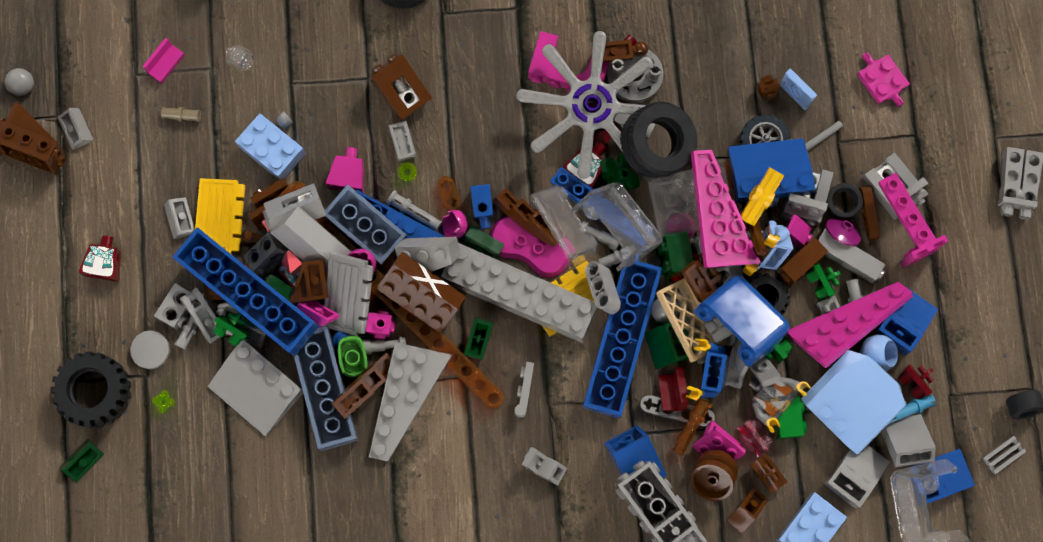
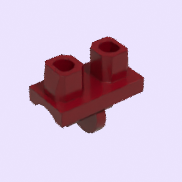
M909 364L905 367V371L899 376V379L904 385H907L914 379L918 386L910 392L916 399L925 395L929 396L932 393V389L923 379L925 378L929 384L932 383L934 379L930 374L934 370L930 368L926 371L921 365L917 368L922 374L920 376Z

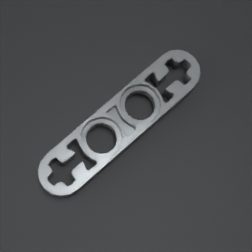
M647 395L640 402V408L646 414L700 427H707L708 423L712 420L715 421V415L709 409L688 405L687 408L691 410L692 417L684 419L681 415L682 411H673L669 415L665 414L662 410V404L659 406V413L655 412L656 407H651L648 410L646 405H643V402H647L648 399L651 400L652 404L657 405L658 401L661 402L659 397ZM696 411H699V416H704L707 413L708 417L711 418V421H707L706 424L703 423L701 418H697V422L693 420L696 416Z

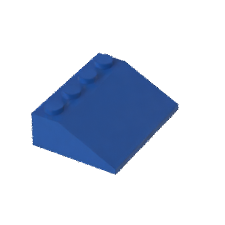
M804 138L728 147L735 203L749 201L751 191L757 184L759 185L769 167L784 175L774 193V199L788 197L790 193L802 196L811 195L814 192L813 171Z

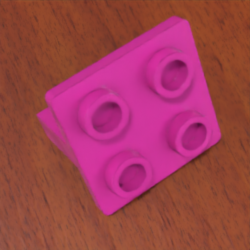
M713 420L707 424L703 437L694 442L692 446L700 454L712 449L722 450L730 454L735 461L745 455L746 452L741 447V443Z

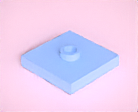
M791 68L785 73L780 86L806 111L812 105L817 94Z

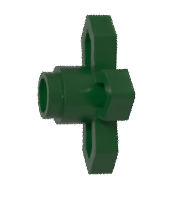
M622 152L618 154L617 161L613 157L600 161L602 178L608 183L606 189L609 197L621 195L624 187L627 190L640 187L638 175L630 171L631 166L629 162L627 163Z

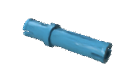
M929 395L921 399L911 400L889 424L913 414H921L923 410L934 407L936 405L934 402L936 401L935 398Z

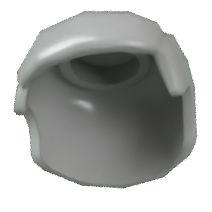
M21 68L9 71L4 80L6 90L16 97L26 96L32 91L34 86L33 76Z
M666 294L665 297L670 302L671 296ZM658 297L655 298L651 307L652 316L661 324L670 323ZM674 310V315L676 318H678L679 312Z

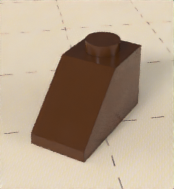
M753 487L734 509L727 521L743 533L757 518L769 500Z

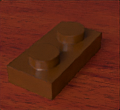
M277 179L271 182L270 186L266 189H259L254 192L250 198L256 208H259V205H264L265 202L278 197L290 189L284 179Z

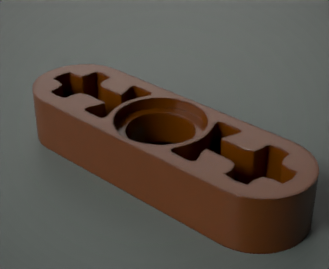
M871 186L859 187L863 198L861 209L866 237L868 240L879 239V226Z

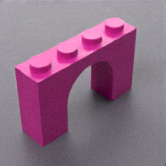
M540 31L528 71V78L535 83H548L553 88L562 87L570 92L571 87L569 83L542 53L543 47L547 44L553 45L556 49L559 36ZM592 56L587 69L583 73L575 75L581 81L588 80L591 75ZM609 62L602 63L600 75L602 82L605 81Z

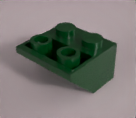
M687 231L664 235L655 248L657 257H660L661 264L659 267L662 268L661 275H664V280L682 276L681 270L694 260Z
M671 323L661 325L644 333L655 370L689 360ZM683 328L684 335L688 337L687 330Z

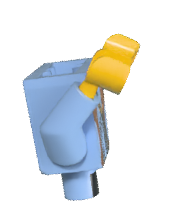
M775 221L765 223L766 229L762 235L768 252L763 257L758 255L761 261L760 264L746 265L742 270L745 274L751 276L760 268L772 270L779 268L793 250L790 232L786 227L777 225Z

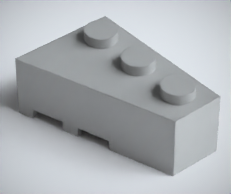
M457 237L404 238L395 247L397 258L403 252L430 272L452 264L460 256Z

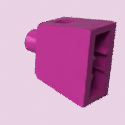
M347 147L345 156H335L326 180V185L329 189L343 190L348 184L355 191L358 190L364 193V163L362 159L356 158V148Z

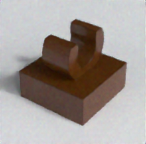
M259 205L257 210L254 212L251 210L250 215H248L259 231L265 228L262 223L265 220L262 212L265 210L264 205Z

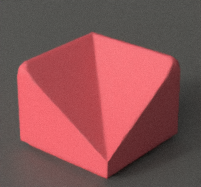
M291 250L286 252L281 262L293 277L300 272L302 263Z

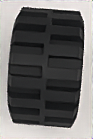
M760 273L747 281L755 290L766 289L770 291L775 299L773 307L781 315L785 313L790 304V293L787 292L789 288L787 285H783L784 281L782 279L778 280L775 274L770 276V273H765L764 275Z

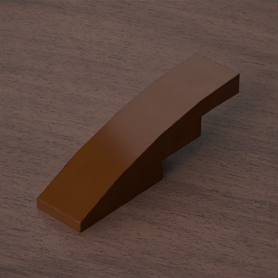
M507 188L492 200L523 229L550 246L555 247L565 237L563 232L540 208L535 211L523 198L518 201Z
M387 353L379 357L332 402V405L344 419L374 394V391L386 381L391 357Z

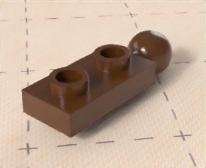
M631 40L606 42L603 63L613 62L615 59H621L622 61L633 60V53L637 56H645L649 50L648 45L640 41L632 46Z

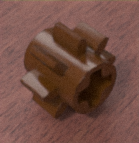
M771 75L762 77L761 82L757 83L759 95L766 96V100L775 98L776 93L780 91L778 80L776 78L771 79Z

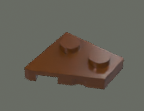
M324 259L303 262L290 302L329 298Z

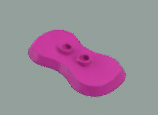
M507 215L498 219L490 231L489 235L504 243L500 257L521 260L542 277L553 278L559 276L569 263L571 248L565 239H562L555 247H552L523 229Z

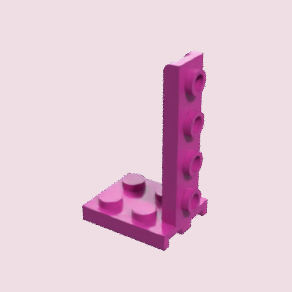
M897 173L878 182L881 190L916 246L903 255L905 258L900 262L903 268L936 252L948 242L945 234L937 239L935 238Z

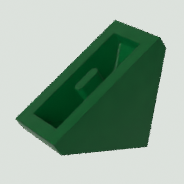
M474 318L464 355L483 360L490 341L493 322Z

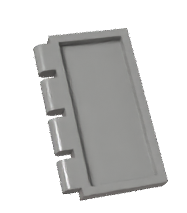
M336 252L330 253L327 275L329 298L325 299L324 306L340 316L338 319L322 327L327 326L330 329L355 336L360 333H366L367 319L362 317H368L370 302L364 299H370L372 283L367 281H372L374 268L368 265V261Z

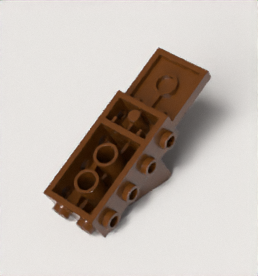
M17 102L14 103L6 120L0 117V154L57 175L60 167H63L66 162V154L58 141L54 140Z

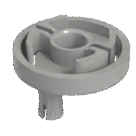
M648 50L645 56L651 58L654 62L653 66L642 74V78L639 81H631L624 86L625 88H621L617 92L616 96L621 100L630 103L644 102L652 98L660 89L663 81V67L658 57L650 50ZM633 53V60L622 61L621 59H615L613 62H609L607 69L608 84L613 83L644 56H637Z

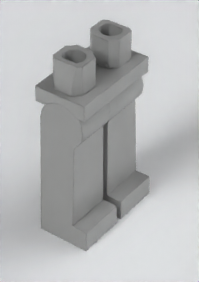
M1007 147L1002 151L1001 159H1003L1002 177L999 193L1000 200H998L997 206H1001V216L1011 217L1013 210L1019 209V218L1028 220L1031 218L1033 210L1037 207L1036 200L1042 170L1043 153Z

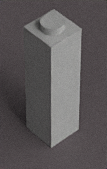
M826 229L819 236L818 241L828 250L825 255L827 258L871 284L876 280L880 281L885 273L882 270L885 266L883 262L856 246H847L836 241Z

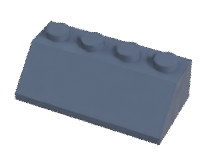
M348 184L325 210L326 216L324 217L362 249L370 251L379 264H382L406 236L402 230Z

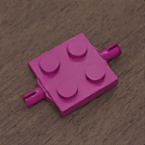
M869 52L863 54L861 57L867 63V67L859 71L857 76L879 105L885 100L893 99L898 107L902 106L905 102H903L898 94L901 90L908 87L910 83L892 58L887 54L881 59L873 60Z

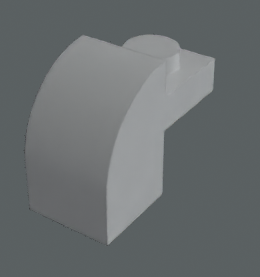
M532 447L525 455L522 463L527 470L557 486L567 470L559 462L545 456Z

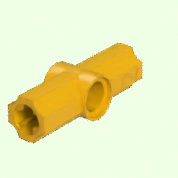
M770 167L767 169L759 185L757 184L749 195V201L740 214L742 220L755 226L764 209H767L772 203L775 196L774 193L784 175Z

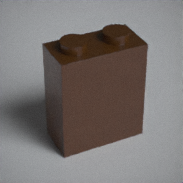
M814 237L776 274L777 279H782L784 286L792 287L826 255L828 250Z

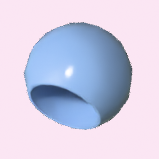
M878 334L870 336L860 347V354L870 356L886 372L893 368L897 362V346L887 336Z

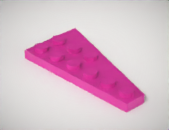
M692 151L691 160L704 268L760 264L761 261L756 256L753 249L754 245L747 236L746 227L737 206L729 195V188L722 179L721 170L713 151Z
M896 282L791 328L787 336L824 368H827L910 300L913 294L900 282Z

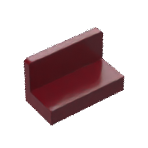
M676 367L673 374L658 376L660 398L664 412L686 411L689 399L686 397L688 393L684 367Z

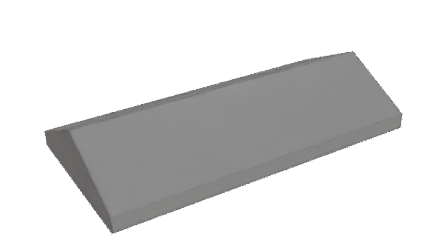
M298 205L270 231L275 238L302 261L324 259L326 281L330 253L336 252L348 255L351 252Z

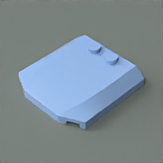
M847 350L807 392V396L801 398L804 404L856 454H860L907 405L897 381L870 356Z

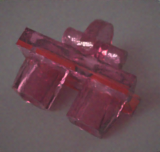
M758 419L747 420L737 428L741 433L739 438L743 442L740 446L742 448L746 446L749 452L753 451L758 457L769 450L768 447L773 443V440L767 434L763 437L759 435L757 431L762 426Z

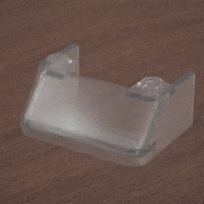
M614 182L590 191L571 209L572 213L583 210L589 219H600L621 245L622 249L619 251V258L622 263L616 268L617 271L632 266L663 242L661 234L619 183Z
M555 185L530 196V206L533 209H538L567 257V269L570 271L584 261L594 257L596 254L595 246L598 244L593 235L589 236L567 200L568 194L564 187Z
M947 459L897 470L891 475V488L900 536L903 542H970V539L959 529L948 532L943 530L932 531L925 495L937 491L939 488L938 476L958 471L957 467Z

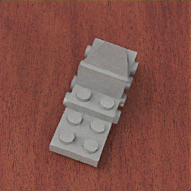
M642 460L633 466L634 471L630 474L625 472L617 478L618 483L615 484L617 487L615 492L621 500L625 499L628 502V510L633 516H638L641 520L639 525L645 533L652 535V542H707L695 524V517L690 511L687 512L684 509V502L678 495H674L671 491V484L666 478L663 480L659 474L661 471L654 462H643Z

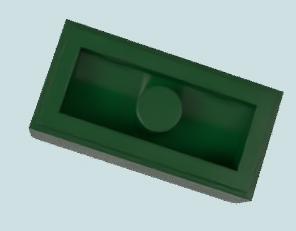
M474 226L469 229L463 241L464 246L497 260L504 248V243Z
M87 439L60 466L61 471L76 483L104 453L92 441Z

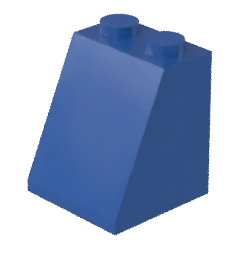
M638 425L604 442L620 475L625 472L630 474L634 471L633 466L643 460V462H654L661 471L659 473L662 478L667 476L649 436Z

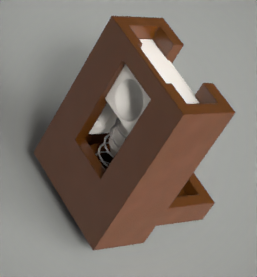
M394 53L387 58V63L375 66L371 70L373 73L369 77L371 78L370 82L372 85L378 88L398 119L403 120L431 100L432 97L404 55ZM400 77H402V79H403V80L405 81V83L407 84L408 88H406V86H404V83H402V80L400 81V80H397V79H399ZM395 82V86L397 87L399 94L391 85L392 83ZM410 92L412 95V99L410 102L406 103L404 101V96L406 93Z

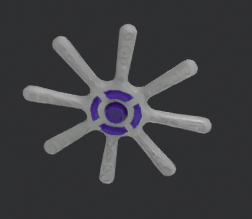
M597 31L593 35L591 75L585 81L579 80L553 45L547 44L543 47V55L569 83L571 91L568 95L561 96L520 89L516 94L517 100L523 103L559 105L565 107L568 111V115L563 121L532 141L530 146L533 152L539 153L571 126L577 125L583 129L584 134L577 175L582 179L588 178L591 174L593 134L597 129H605L621 150V132L613 123L614 116L619 113L631 115L646 105L620 103L616 99V94L621 88L653 66L651 58L643 57L613 83L606 84L602 82L600 75L607 38L606 34L602 31ZM595 101L597 107L590 108L587 102Z

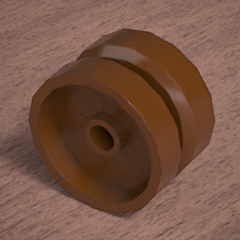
M707 450L699 455L690 476V484L693 490L706 500H724L730 496L738 476V465L730 454L722 450Z

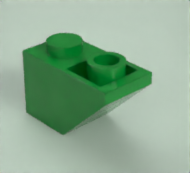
M795 397L777 419L780 427L776 425L778 439L801 438L806 433V422L802 420L804 403L803 401L800 402V397Z

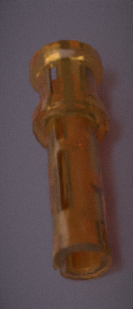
M699 397L693 411L689 412L690 418L673 447L676 453L684 455L700 423L702 424L705 421L704 417L709 408L713 407L711 402Z

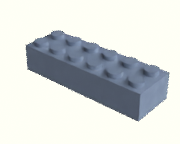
M327 326L320 327L294 356L317 447L318 450L324 451L359 440L352 413L344 419L332 405V402L345 390L330 330Z

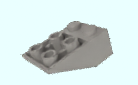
M869 445L860 454H856L849 449L823 485L855 509L860 508L874 489L890 461Z

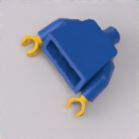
M695 339L699 342V346L693 347L694 350L707 351L701 388L688 386L687 389L691 390V393L686 395V397L693 400H698L699 397L713 398L718 396L719 392L725 387L729 357L726 355V349L723 346L708 342L706 339Z

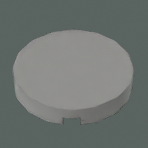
M144 331L132 341L130 348L131 357L142 368L149 370L157 369L167 361L170 354V344L166 337L159 332Z

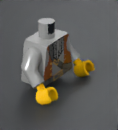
M756 377L749 384L757 392L752 398V406L756 418L768 426L771 433L775 432L772 427L773 425L780 427L777 419L799 394L797 391L803 396H807V393L802 390L805 387L811 389L807 382H798L781 377V381L763 387Z

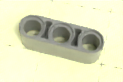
M591 261L586 266L585 274L595 305L609 314H615L620 309L621 303L609 268L602 264Z

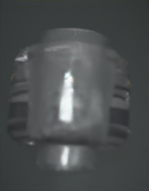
M236 44L227 49L226 63L239 72L247 71L254 64L253 53L243 45Z

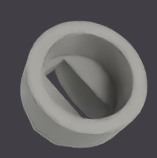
M284 111L277 117V123L282 128H286L293 123Z

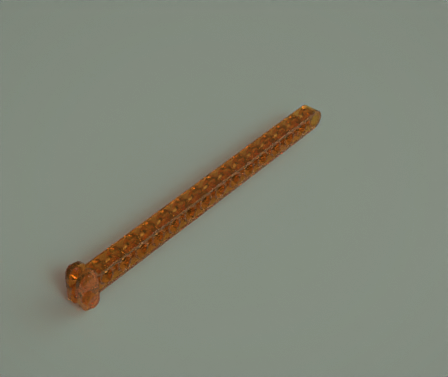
M295 181L278 197L306 187V185L301 181ZM324 216L316 219V221H322V227L329 233L335 234L336 239L345 247H348L351 252L357 249ZM375 267L373 273L377 277L375 281L370 282L372 283L371 292L430 350L446 354H457L458 360L454 363L448 361L446 366L490 409L501 407L504 401L503 393L442 332L439 333L419 318L414 322L407 321V316L410 312L403 307L399 309L394 308L393 304L395 301L386 295L380 294V291L376 288L384 278V275ZM425 326L431 329L430 334L426 336L420 333L421 328ZM435 341H444V347L436 349L434 347ZM462 368H471V375L463 376L461 374ZM477 381H484L486 387L483 390L476 389L475 383ZM497 394L500 398L499 402L496 404L490 403L488 400L489 396Z

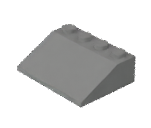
M242 340L231 352L207 386L264 436L270 433L304 394L300 387L245 340Z

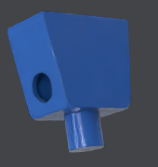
M490 184L471 186L474 219H478L479 229L490 228L489 218L493 217ZM482 205L486 206V211L480 212L479 207Z

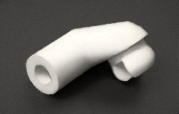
M228 302L220 303L216 310V314L219 316H226L227 312L239 313Z

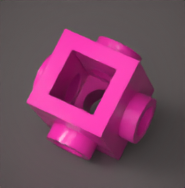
M369 312L366 333L374 335L376 339L384 340L385 337H390L391 332L394 333L396 321H393V317L389 315V312Z

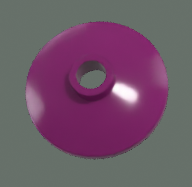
M836 218L827 221L826 230L836 241L847 246H856L860 243V233L852 223Z

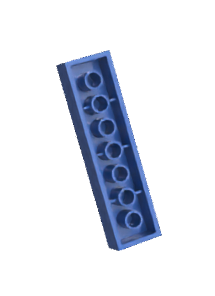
M198 227L172 257L293 356L299 352L319 327L316 322Z
M625 257L616 287L621 303L620 309L617 313L609 314L583 409L618 419L621 418L661 275V267Z

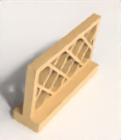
M685 278L656 292L690 362L692 363L707 355V351L697 350V355L695 356L692 351V345L695 347L699 346V342L693 340L694 333L699 335V339H706L711 343H714L703 325L705 321H702L693 312L700 303ZM677 288H679L682 295L677 293ZM664 292L671 295L670 302L667 301ZM676 298L682 301L681 308L675 305ZM686 304H687V306H688L690 312L686 311ZM674 310L680 313L679 319L675 317ZM685 316L691 318L690 325L684 322ZM695 322L700 330L695 328ZM683 328L689 330L688 337L684 335ZM725 338L717 344L724 346L728 344V342Z

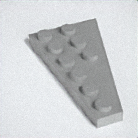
M395 342L369 457L384 461L390 460L453 355Z

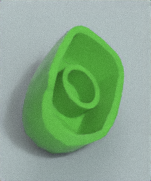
M358 336L341 338L338 342V358L342 373L348 377H358L367 369V355L363 341Z

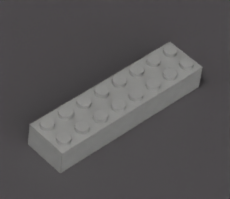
M458 243L460 256L452 264L445 267L441 275L444 282L583 343L598 310L595 302Z

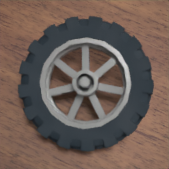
M761 114V116H754L745 124L739 136V145L752 144L751 138L759 140L758 143L790 140L791 133L788 131V126L782 123V119H777L774 115ZM762 127L770 128L769 132L764 133ZM759 128L761 136L755 135L753 132ZM774 131L778 137H771V132Z

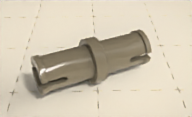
M162 107L161 118L178 120V122H183L184 120L200 122L201 111L185 109L184 107Z

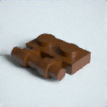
M701 253L699 255L702 260L701 263L699 260H693L681 270L682 275L699 303H702L716 291L713 286L714 284L718 288L724 284L721 279V273L715 267L704 268L703 255ZM706 270H708V272H709V274H710L709 277H708V275H707L706 272H705Z

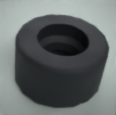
M1038 390L1019 392L1006 399L1008 411L1012 419H1026L1043 412V398Z

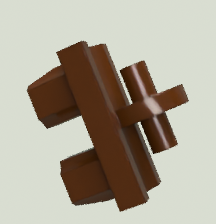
M766 453L750 465L771 494L788 482Z

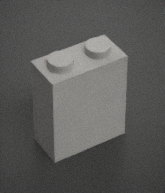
M921 414L897 420L882 430L883 439L895 467L935 461L936 447Z

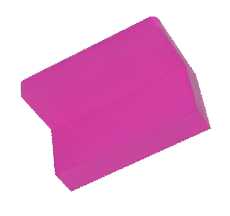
M165 38L145 62L143 68L147 74L162 84L185 54Z

